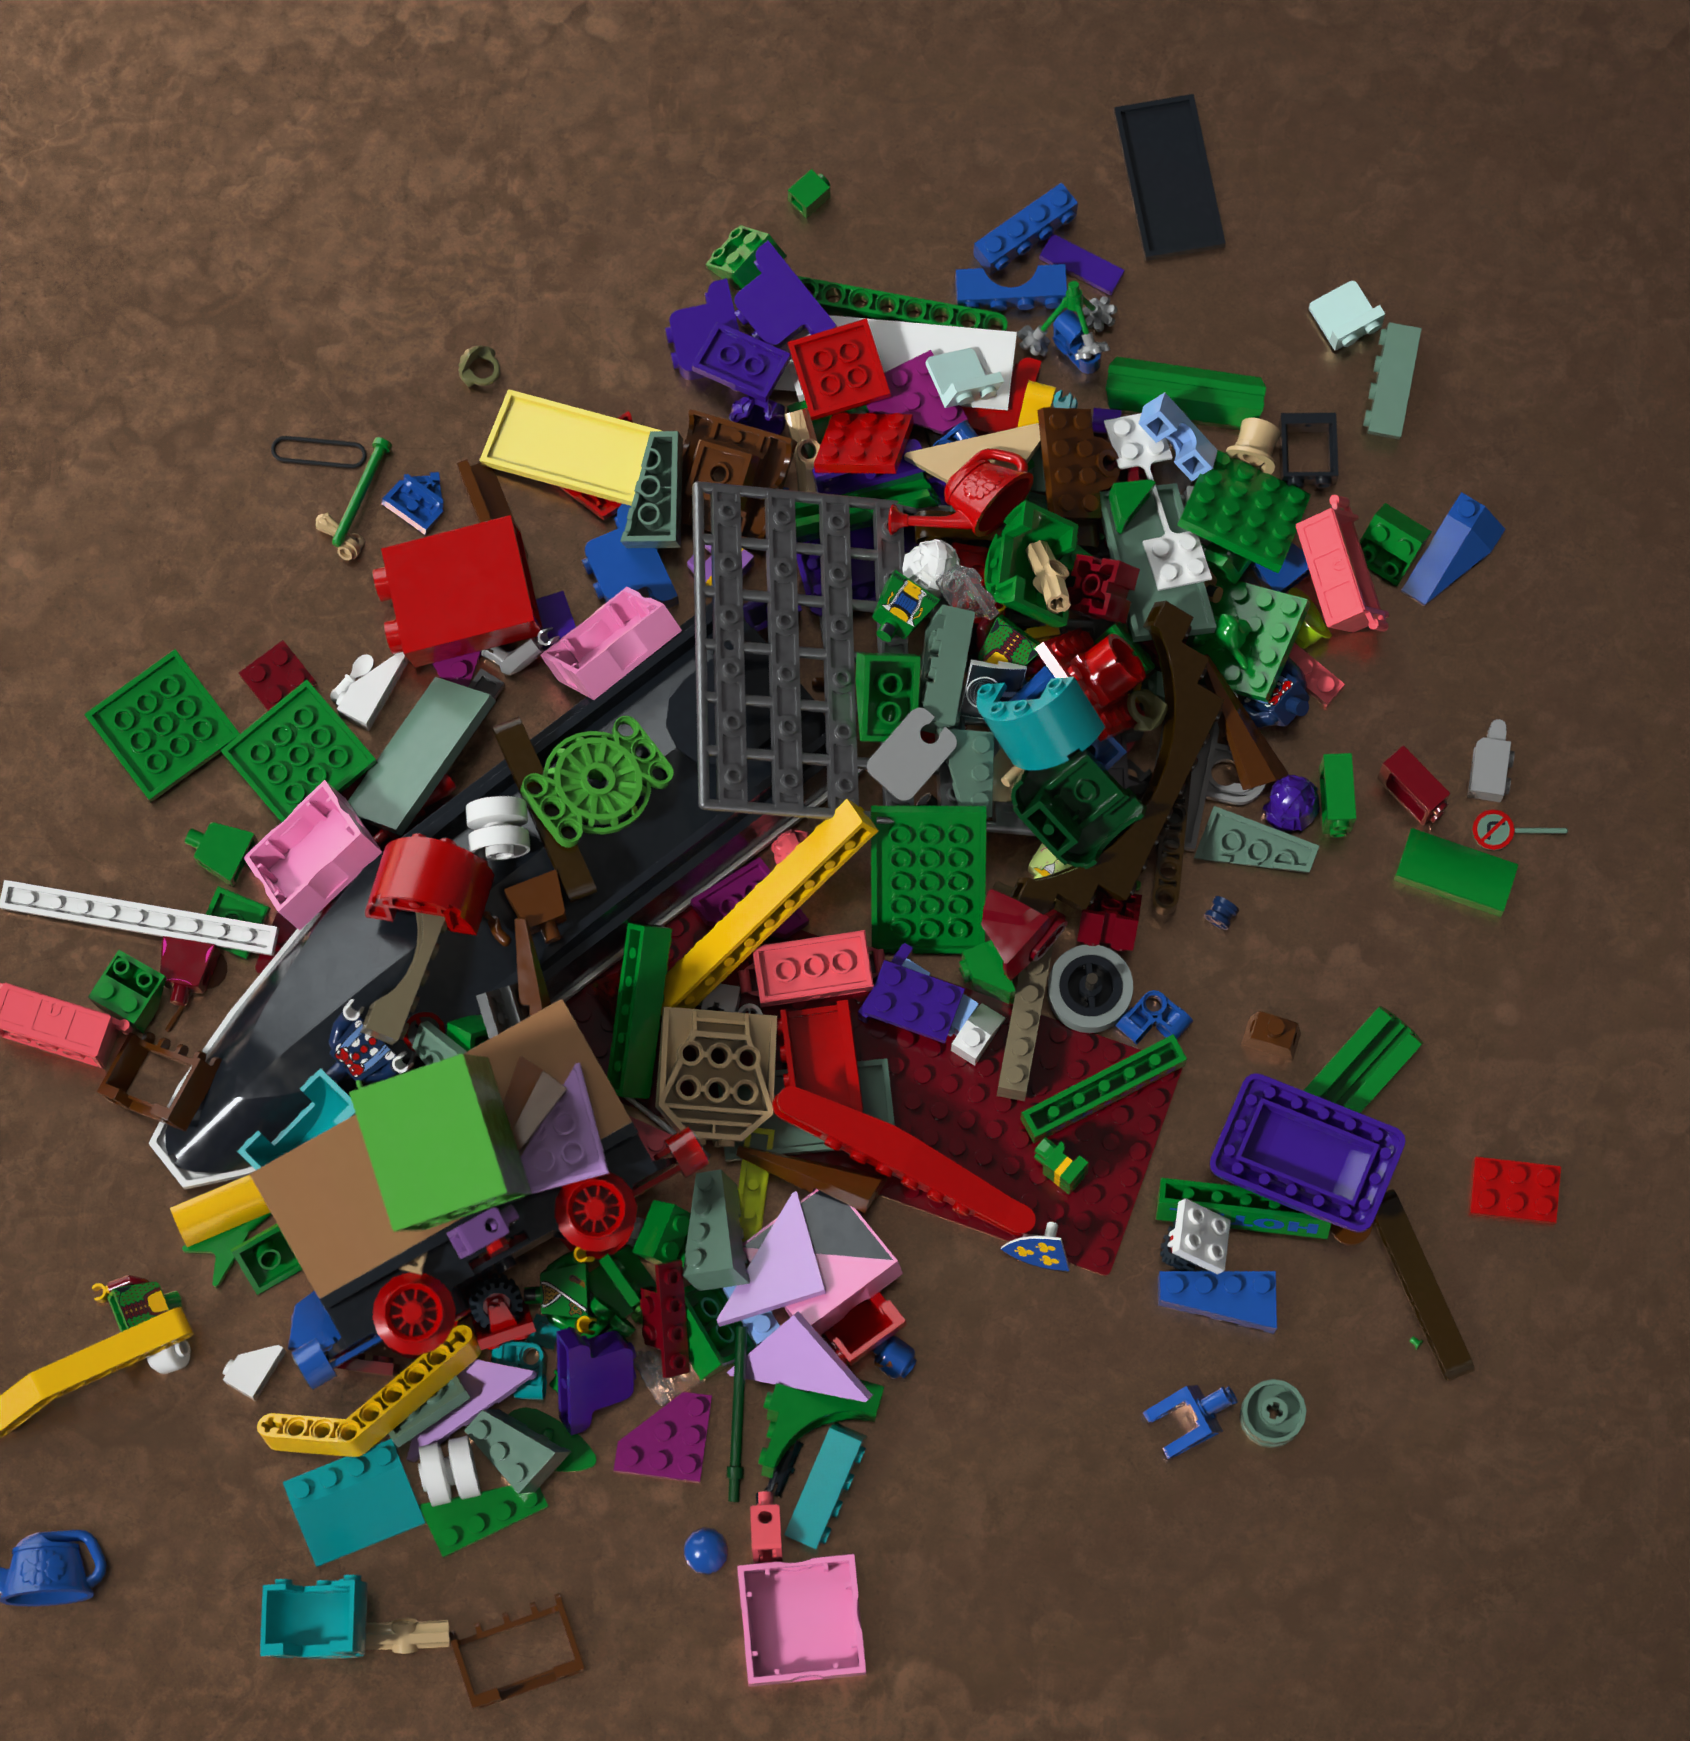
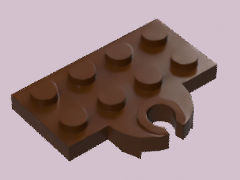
M1043 407L1037 410L1048 511L1067 520L1101 519L1100 492L1110 488L1116 482L1120 473L1118 468L1107 471L1103 466V459L1108 462L1119 459L1116 451L1103 438L1093 436L1091 409Z

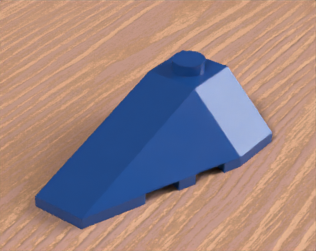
M1461 492L1401 592L1425 606L1461 575L1467 573L1481 559L1487 557L1493 551L1506 529L1486 506Z

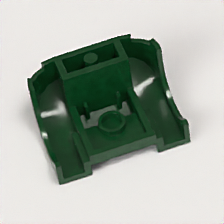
M1089 747L1084 751H1080L1078 748L1067 755L1068 761L1043 770L1022 769L1014 782L1011 793L1013 810L1048 850L1065 866L1069 864L1074 867H1084L1085 870L1098 862L1102 851L1113 838L1127 826L1143 818L1147 809L1129 788L1124 789L1088 750Z

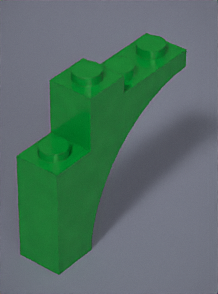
M859 1379L873 1395L867 1402L806 1390L802 1391L776 1383L774 1391H768L763 1408L768 1409L767 1420L771 1421L766 1438L771 1440L768 1448L763 1447L760 1453L758 1464L763 1465L761 1475L773 1478L775 1470L786 1452L796 1441L814 1429L845 1420H864L875 1423L885 1386Z

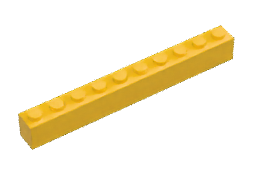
M848 799L840 804L831 819H825L742 901L738 902L722 920L717 922L715 927L706 936L699 940L682 959L676 962L675 966L666 975L661 1015L663 1007L694 1009L878 832V829L864 813L865 810L861 806L858 807Z

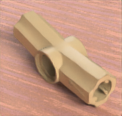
M808 408L784 414L791 439L797 441L794 457L796 459L798 491L815 493L816 487L812 470L820 444L817 442ZM805 443L810 444L814 449V454L810 459H806L801 455V447Z
M1039 540L1035 543H1030L1025 551L1027 553L1026 557L1036 575L1033 579L1034 587L1043 594L1048 611L1054 614L1062 611L1066 612L1071 606L1065 580L1069 576L1068 569L1055 559L1047 542Z
M401 1618L393 1620L391 1623H366V1650H392L394 1653L408 1654L417 1652L418 1649L449 1647L448 1620L417 1622L416 1619Z

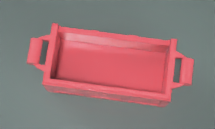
M1332 495L1329 500L1332 508L1296 524L1326 625L1329 628L1353 633L1368 626L1372 630L1385 632L1388 629L1386 618L1389 617L1388 611L1381 610L1354 525V521L1359 519L1358 515L1353 514L1348 498Z
M865 930L761 945L752 952L754 963L747 966L744 970L738 971L741 994L748 993L758 996L760 1008L869 992L872 991L874 987L873 979L879 975L885 960L884 949L867 946ZM873 951L876 973L871 972L869 952ZM751 969H755L758 991H752L749 973Z
M0 983V1037L103 1069L106 1068L118 1031H122L125 1035H129L133 1031V1027L126 1019L119 1020L106 1013L12 984Z

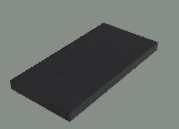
M1194 94L1114 107L1113 112L1144 260L1149 261L1225 248V237Z

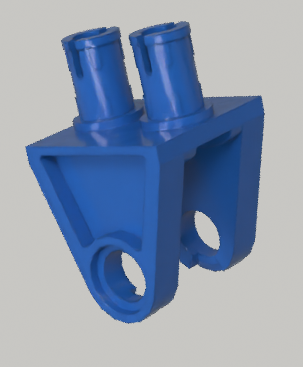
M1198 1385L1186 1386L1144 1411L1143 1415L1148 1422H1154L1185 1405L1193 1408L1198 1418L1196 1421L1198 1427L1163 1448L1164 1454L1169 1460L1223 1432L1216 1419V1414L1238 1403V1400L1230 1387H1226V1389L1221 1387L1214 1393L1204 1397Z

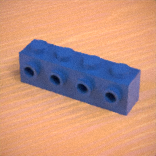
M1061 182L975 242L973 256L989 276L996 271L1003 270L1013 259L1019 255L1026 254L1040 240L1047 239L1060 226L1070 223L1077 215L1078 202Z

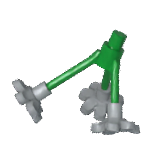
M1071 281L1068 283L1066 297L1063 298L1061 304L1043 325H1039L1035 330L1026 325L1017 332V336L1023 340L1019 345L1023 350H1027L1030 347L1031 353L1035 356H1038L1039 353L1045 356L1048 352L1047 346L1050 343L1049 338L1045 336L1048 332L1047 329L1060 313L1067 308L1070 311L1077 312L1084 333L1082 334L1084 346L1077 350L1078 353L1075 354V360L1088 359L1091 357V353L1094 355L1109 351L1110 347L1107 342H1095L1093 333L1089 332V329L1094 326L1095 330L1100 332L1104 329V323L1108 326H1113L1115 319L1111 315L1117 312V307L1109 305L1110 298L1102 296L1100 300L1097 298H1092L1090 301L1083 296L1082 290L1079 289V283Z

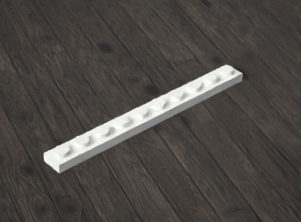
M4 880L0 898V908L4 910L160 937L167 936L215 944L218 947L274 956L279 928L275 926Z

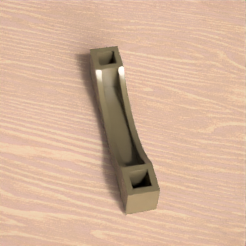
M415 912L418 933L413 961L406 975L396 988L370 1005L360 1032L391 1045L399 1039H404L409 1028V1023H406L409 1012L413 1013L419 1002L420 997L416 996L419 985L422 987L425 985L430 973L426 969L429 959H435L440 944L436 943L439 933L444 934L447 929L445 917Z
M1053 945L1038 961H1032L1019 973L997 1096L1025 1101Z

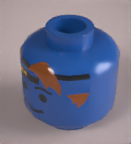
M898 1336L890 1337L872 1351L876 1354L874 1365L892 1379L900 1376L905 1378L917 1362V1359L914 1358L915 1350Z

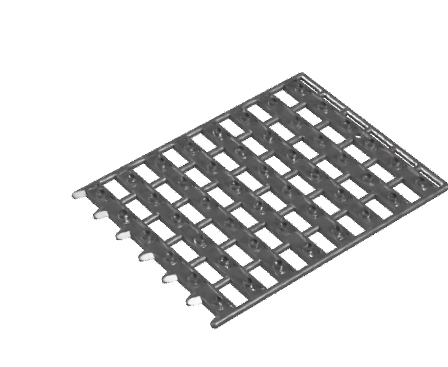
M701 481L693 483L698 805L702 810L827 820L835 815V810L846 799L854 802L859 807L858 769H867V762L870 758L857 757L856 715L858 716V709L855 700L854 669L857 651H854L853 611L874 612L884 585L892 573L897 570L903 574L902 567L905 554H907L904 551V527L899 529L894 535H890L888 515L892 504L896 505L902 513L914 514L923 510L949 511L950 506L939 505L917 509L896 504L898 503L896 500ZM704 493L710 494L711 534H704ZM741 497L765 499L766 539L741 537ZM795 502L819 504L820 544L796 542ZM849 507L873 510L874 549L853 548L850 546ZM1104 542L1101 543L1100 552L1093 556L1101 560L1102 558L1111 559L1109 550L1105 548ZM705 545L711 546L712 586H705ZM742 549L766 551L767 591L743 589ZM797 554L821 557L822 596L798 594ZM851 559L875 561L876 601L852 599ZM943 594L939 598L940 601L927 616L930 617V620L943 604L948 605V594ZM706 597L712 598L713 639H709L706 636ZM743 601L767 603L768 644L744 642ZM798 606L822 608L823 649L799 646ZM1005 608V617L1018 626H1046V624L1026 615L1014 614V610L1011 608ZM1090 618V621L1068 619L1067 625L1059 627L1060 635L1068 633V630L1081 628L1082 631L1090 632L1094 642L1112 625L1119 622L1108 621L1103 618ZM877 622V631H878L879 627L881 626V624H879L878 622ZM895 634L891 642H885L877 636L878 653L908 654V637L902 639ZM730 642L733 645V650H727L724 647V643ZM707 650H713L714 692L708 691ZM744 653L769 655L770 697L745 695ZM799 658L824 660L825 701L801 699ZM966 661V673H968L970 661ZM708 703H715V745H709ZM746 706L770 708L771 750L746 748ZM801 711L825 713L826 754L802 753ZM960 716L957 727H953V729L965 730V725H988L984 719ZM1133 727L1113 737L1127 751L1126 743L1140 740L1144 732L1135 731ZM935 734V742H936L937 739H938V735H937V734ZM994 736L995 756L1000 750L1001 745ZM1127 753L1108 770L1124 789L1129 788L1134 794L1142 793L1145 790L1147 784L1144 781L1141 782L1138 780L1139 778L1128 774ZM709 757H716L717 799H710ZM747 760L771 761L773 804L748 802ZM944 761L932 774L937 777L938 806H958L952 786L951 772L949 766ZM802 764L827 766L828 808L804 806ZM882 786L883 806H914V796L909 800L901 801ZM993 802L992 821H986V832L1035 836L1013 810L1012 802ZM864 811L871 819V811ZM877 817V824L894 823L893 820L887 817Z

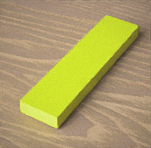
M757 1128L752 1132L768 1135L767 1150L773 1149L775 1130ZM751 1134L745 1138L744 1146L750 1147ZM742 1159L738 1186L741 1209L739 1220L740 1227L744 1233L742 1242L747 1241L762 1230L769 1180L768 1171Z

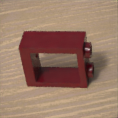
M1404 745L1382 764L1377 779L1423 826L1429 821L1435 823L1444 815V810L1449 805L1447 800L1451 793Z

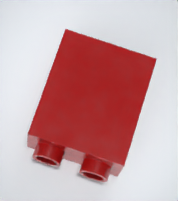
M511 515L381 548L385 567L373 569L374 584L381 602L392 600L396 619L384 622L386 639L391 653L403 652L414 667L536 637L540 630L543 629L522 533Z

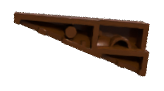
M1205 654L1204 656L1208 657L1209 660L1206 664L1207 672L1203 678L1207 690L1224 699L1221 706L1223 709L1217 723L1222 738L1227 737L1242 789H1251L1288 776L1287 770L1209 655Z
M519 917L515 919L519 1005H529L530 1016L550 1006L551 1001L528 921L525 917Z
M522 1056L517 1062L503 1102L519 1154L567 1091L565 1086Z
M739 1146L736 1156L809 1193H813L815 1189H818L863 1213H866L872 1201L876 1200L888 1180L887 1176L746 1146Z

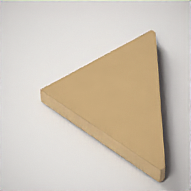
M1039 423L906 452L904 458L909 463L947 483L950 476L956 473L976 453L988 448L1019 454L1028 464L1041 445ZM987 460L992 464L1017 471V467L1014 464Z

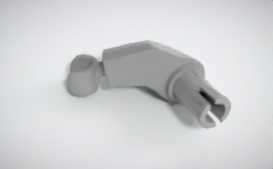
M553 627L540 630L537 640L532 637L513 651L508 652L502 647L497 646L490 648L494 651L493 653L488 650H482L481 655L499 665L502 673L513 675L530 665L543 652V645L547 646L556 643L559 640V636L549 639L547 634L553 629Z

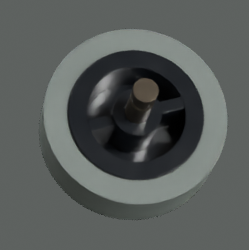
M1080 945L1063 953L1054 963L1047 984V998L1054 1015L1065 1026L1083 1033H1097L1116 1025L1126 1014L1133 995V978L1128 965L1116 952L1100 945Z

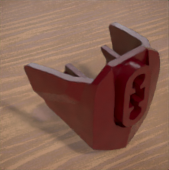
M990 889L987 893L983 909L981 926L1003 959L1004 974L1011 981L1032 961H1038L1043 957L1065 930L1068 922L1065 920L1066 917L1055 909L1043 915L1012 897Z

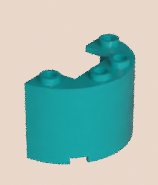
M1075 677L1050 679L1040 699L999 702L1007 688L1005 683L983 684L977 691L976 704L978 711L1008 758L1020 769L1043 770L1062 764L1069 760L1067 755L1078 748L1080 751H1084L1105 728V725Z
M321 1068L300 1088L312 1102L271 1143L257 1131L237 1151L255 1170L356 1114L350 1096Z
M344 1575V1579H339V1581L317 1580L316 1586L292 1585L293 1580L275 1579V1584L263 1585L260 1656L342 1659L365 1655L368 1583L362 1581L361 1575Z

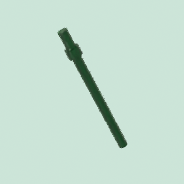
M736 1326L730 1466H727L726 1478H729V1502H740L741 1479H744V1467L741 1466L747 1326Z

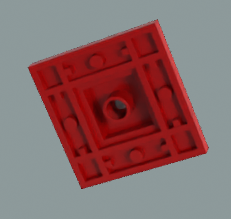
M1079 628L1042 642L1035 650L1054 677H1075L1105 725V728L1098 736L1100 742L1129 730L1137 724L1127 708V692L1142 682L1146 674L1139 657L1134 656V650L1124 639L1116 634H1111L1093 646L1094 642L1091 636ZM1135 701L1137 711L1139 712V714H1142L1141 707Z

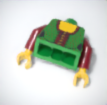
M992 598L988 611L984 614L977 627L976 648L979 651L978 659L982 662L997 665L999 661L1027 666L1024 678L1037 674L1046 666L1035 650L1041 643L1003 615L1006 606L1003 605L1001 609L994 608L993 604L995 601Z
M126 1275L110 1281L107 1286L96 1283L92 1287L94 1291L103 1289V1294L100 1297L94 1298V1300L100 1303L109 1301L120 1332L182 1306L181 1297L177 1291L163 1295L158 1282H149L145 1278Z

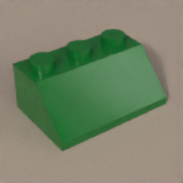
M693 1285L684 1287L689 1361L700 1380H703L734 1365L736 1326H743L741 1321L719 1327L717 1318L728 1301L722 1288L698 1291ZM747 1334L748 1354L756 1347L749 1334Z

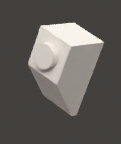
M981 1003L952 1042L951 1051L975 1066L1006 1018Z
M275 1345L240 1354L235 1360L231 1359L225 1366L223 1381L256 1401L286 1351L280 1345Z

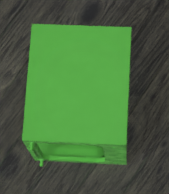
M462 1053L366 1087H362L361 1080L356 1081L358 1089L349 1092L393 1232H421L532 1194L488 1057Z

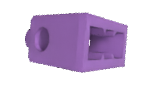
M512 1205L500 1211L495 1206L446 1234L459 1258L462 1259L510 1233L508 1226L520 1219ZM486 1222L490 1224L492 1229L491 1232H488L486 1230Z

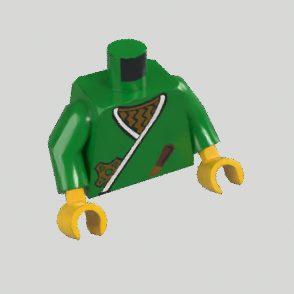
M576 1247L574 1251L556 1259L547 1266L545 1272L540 1273V1286L524 1287L525 1304H541L542 1315L547 1317L550 1324L561 1330L572 1327L578 1333L594 1335L595 1331L589 1330L588 1327L591 1321H597L596 1318L591 1317L589 1307V1266L586 1263H582L593 1262L594 1257H586V1251Z

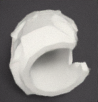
M934 539L920 542L911 552L905 554L902 567L903 575L937 598H940L943 594L949 593L946 586L950 580L955 578L960 569V559L956 549L943 540Z

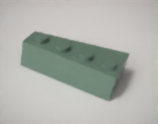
M1389 322L1386 329H1381L1378 345L1383 346L1381 356L1376 355L1373 372H1378L1376 383L1371 382L1368 399L1373 400L1371 410H1366L1363 426L1368 427L1367 434L1400 440L1422 328Z
M650 431L641 464L640 476L634 490L631 508H629L627 524L620 542L625 548H681L683 438L678 431Z
M943 604L926 626L920 672L918 708L928 710L935 718L930 724L924 725L921 731L937 734L936 730L938 728L947 727L948 729H953L959 723L960 711H958V705L963 693L962 683L975 617L974 611Z
M721 1169L696 1173L682 1276L698 1291L750 1284L749 1275L745 1269L747 1257L742 1245L744 1233L740 1227L739 1220L741 1209L738 1185Z

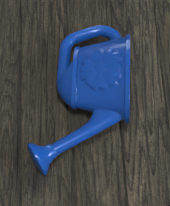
M86 1530L37 1532L25 1537L12 1549L13 1557L10 1568L0 1567V1593L2 1594L0 1602L13 1606H52L70 1604L92 1598L94 1592L91 1588L101 1582L107 1568L105 1556L97 1539ZM81 1541L86 1544L95 1563V1570L90 1576L87 1577L79 1552L80 1545L71 1542Z

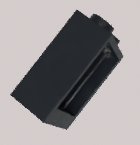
M1281 413L1279 419V430L1281 432L1279 438L1281 480L1287 482L1288 486L1293 485L1297 488H1302L1304 485H1315L1318 488H1328L1336 485L1339 476L1336 413ZM1327 432L1329 472H1289L1288 433Z

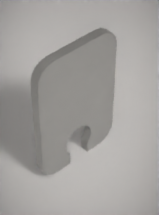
M924 708L913 709L867 762L868 773L895 798L901 801L911 799L957 745L955 735L947 727L943 728L939 733L937 741L932 744L925 743L921 739L920 731L922 727L930 724L935 718Z

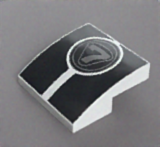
M971 659L958 710L960 711V716L983 719L976 704L977 691L983 684L1005 683L1007 688L999 702L1009 701L1022 688L1027 666L999 661L997 665Z

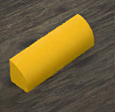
M250 1174L170 1208L187 1247L270 1213Z

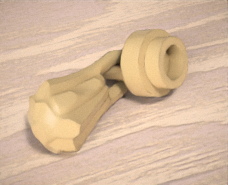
M328 512L318 515L315 519L316 529L334 536L339 524ZM348 532L343 544L338 547L339 556L344 560L355 559L360 554L365 540L359 534Z

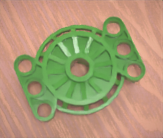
M621 716L615 721L612 734L588 731L577 733L564 739L553 749L547 758L542 775L532 773L524 778L521 794L555 840L561 846L573 847L579 843L583 832L603 835L618 832L629 827L640 817L646 808L651 787L656 789L666 788L672 780L674 771L671 764L633 717ZM622 724L629 725L633 729V734L630 736L621 735L618 731V726ZM575 741V743L571 744L568 748L562 749L566 745ZM639 746H644L650 751V756L648 758H640L636 755L635 749ZM556 755L558 757L557 763L554 768L549 769L550 763ZM657 768L663 769L667 773V779L663 781L655 779L652 771ZM587 777L599 780L600 782L606 779L605 788L596 789L588 783ZM530 782L539 783L542 787V792L539 794L530 793L527 789V784ZM639 796H645L643 803L638 810V808L636 807V803L639 799ZM548 804H553L558 807L559 814L554 817L548 816L544 811V807ZM626 815H632V817L629 818L627 821L620 824L618 823V821L623 819ZM594 825H611V827L605 828L593 827ZM563 827H572L576 831L577 836L573 839H567L562 835L561 829Z

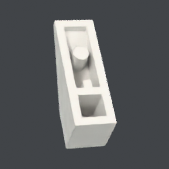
M397 653L352 683L347 692L342 691L336 702L339 716L369 731L409 663L404 653Z

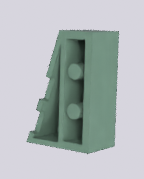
M500 1409L482 1410L464 1430L518 1494L535 1492L572 1452L565 1447H560L553 1443L543 1434L534 1432L527 1425Z

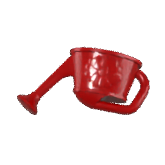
M988 448L981 450L969 459L956 473L950 476L944 489L945 502L953 507L956 511L955 513L948 516H909L902 513L896 505L892 504L888 515L889 533L894 535L903 527L920 526L972 529L976 536H986L999 528L1004 523L1007 515L1024 501L1032 487L1034 477L1028 472L1026 460L1021 455L999 449ZM987 460L1014 464L1017 467V471L992 464Z

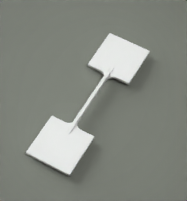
M1141 413L1105 420L1104 425L1110 443L1119 457L1116 460L1118 468L1122 470L1136 466L1142 467L1145 470L1147 479L1154 481L1150 466L1153 463L1173 458L1167 439L1164 438L1156 443L1139 425ZM1155 485L1152 495L1165 534L1162 537L1144 540L1142 543L1158 591L1212 580L1199 536L1190 531L1174 533L1170 530Z

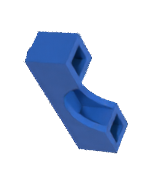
M1065 264L1038 265L1033 277L1025 284L1017 287H1003L994 283L987 276L983 268L956 269L955 274L956 300L959 306L991 309L992 311H1004L1012 307H1018L1020 310H1030L1034 306H1045L1049 309H1055L1061 304L1063 298L1066 297Z

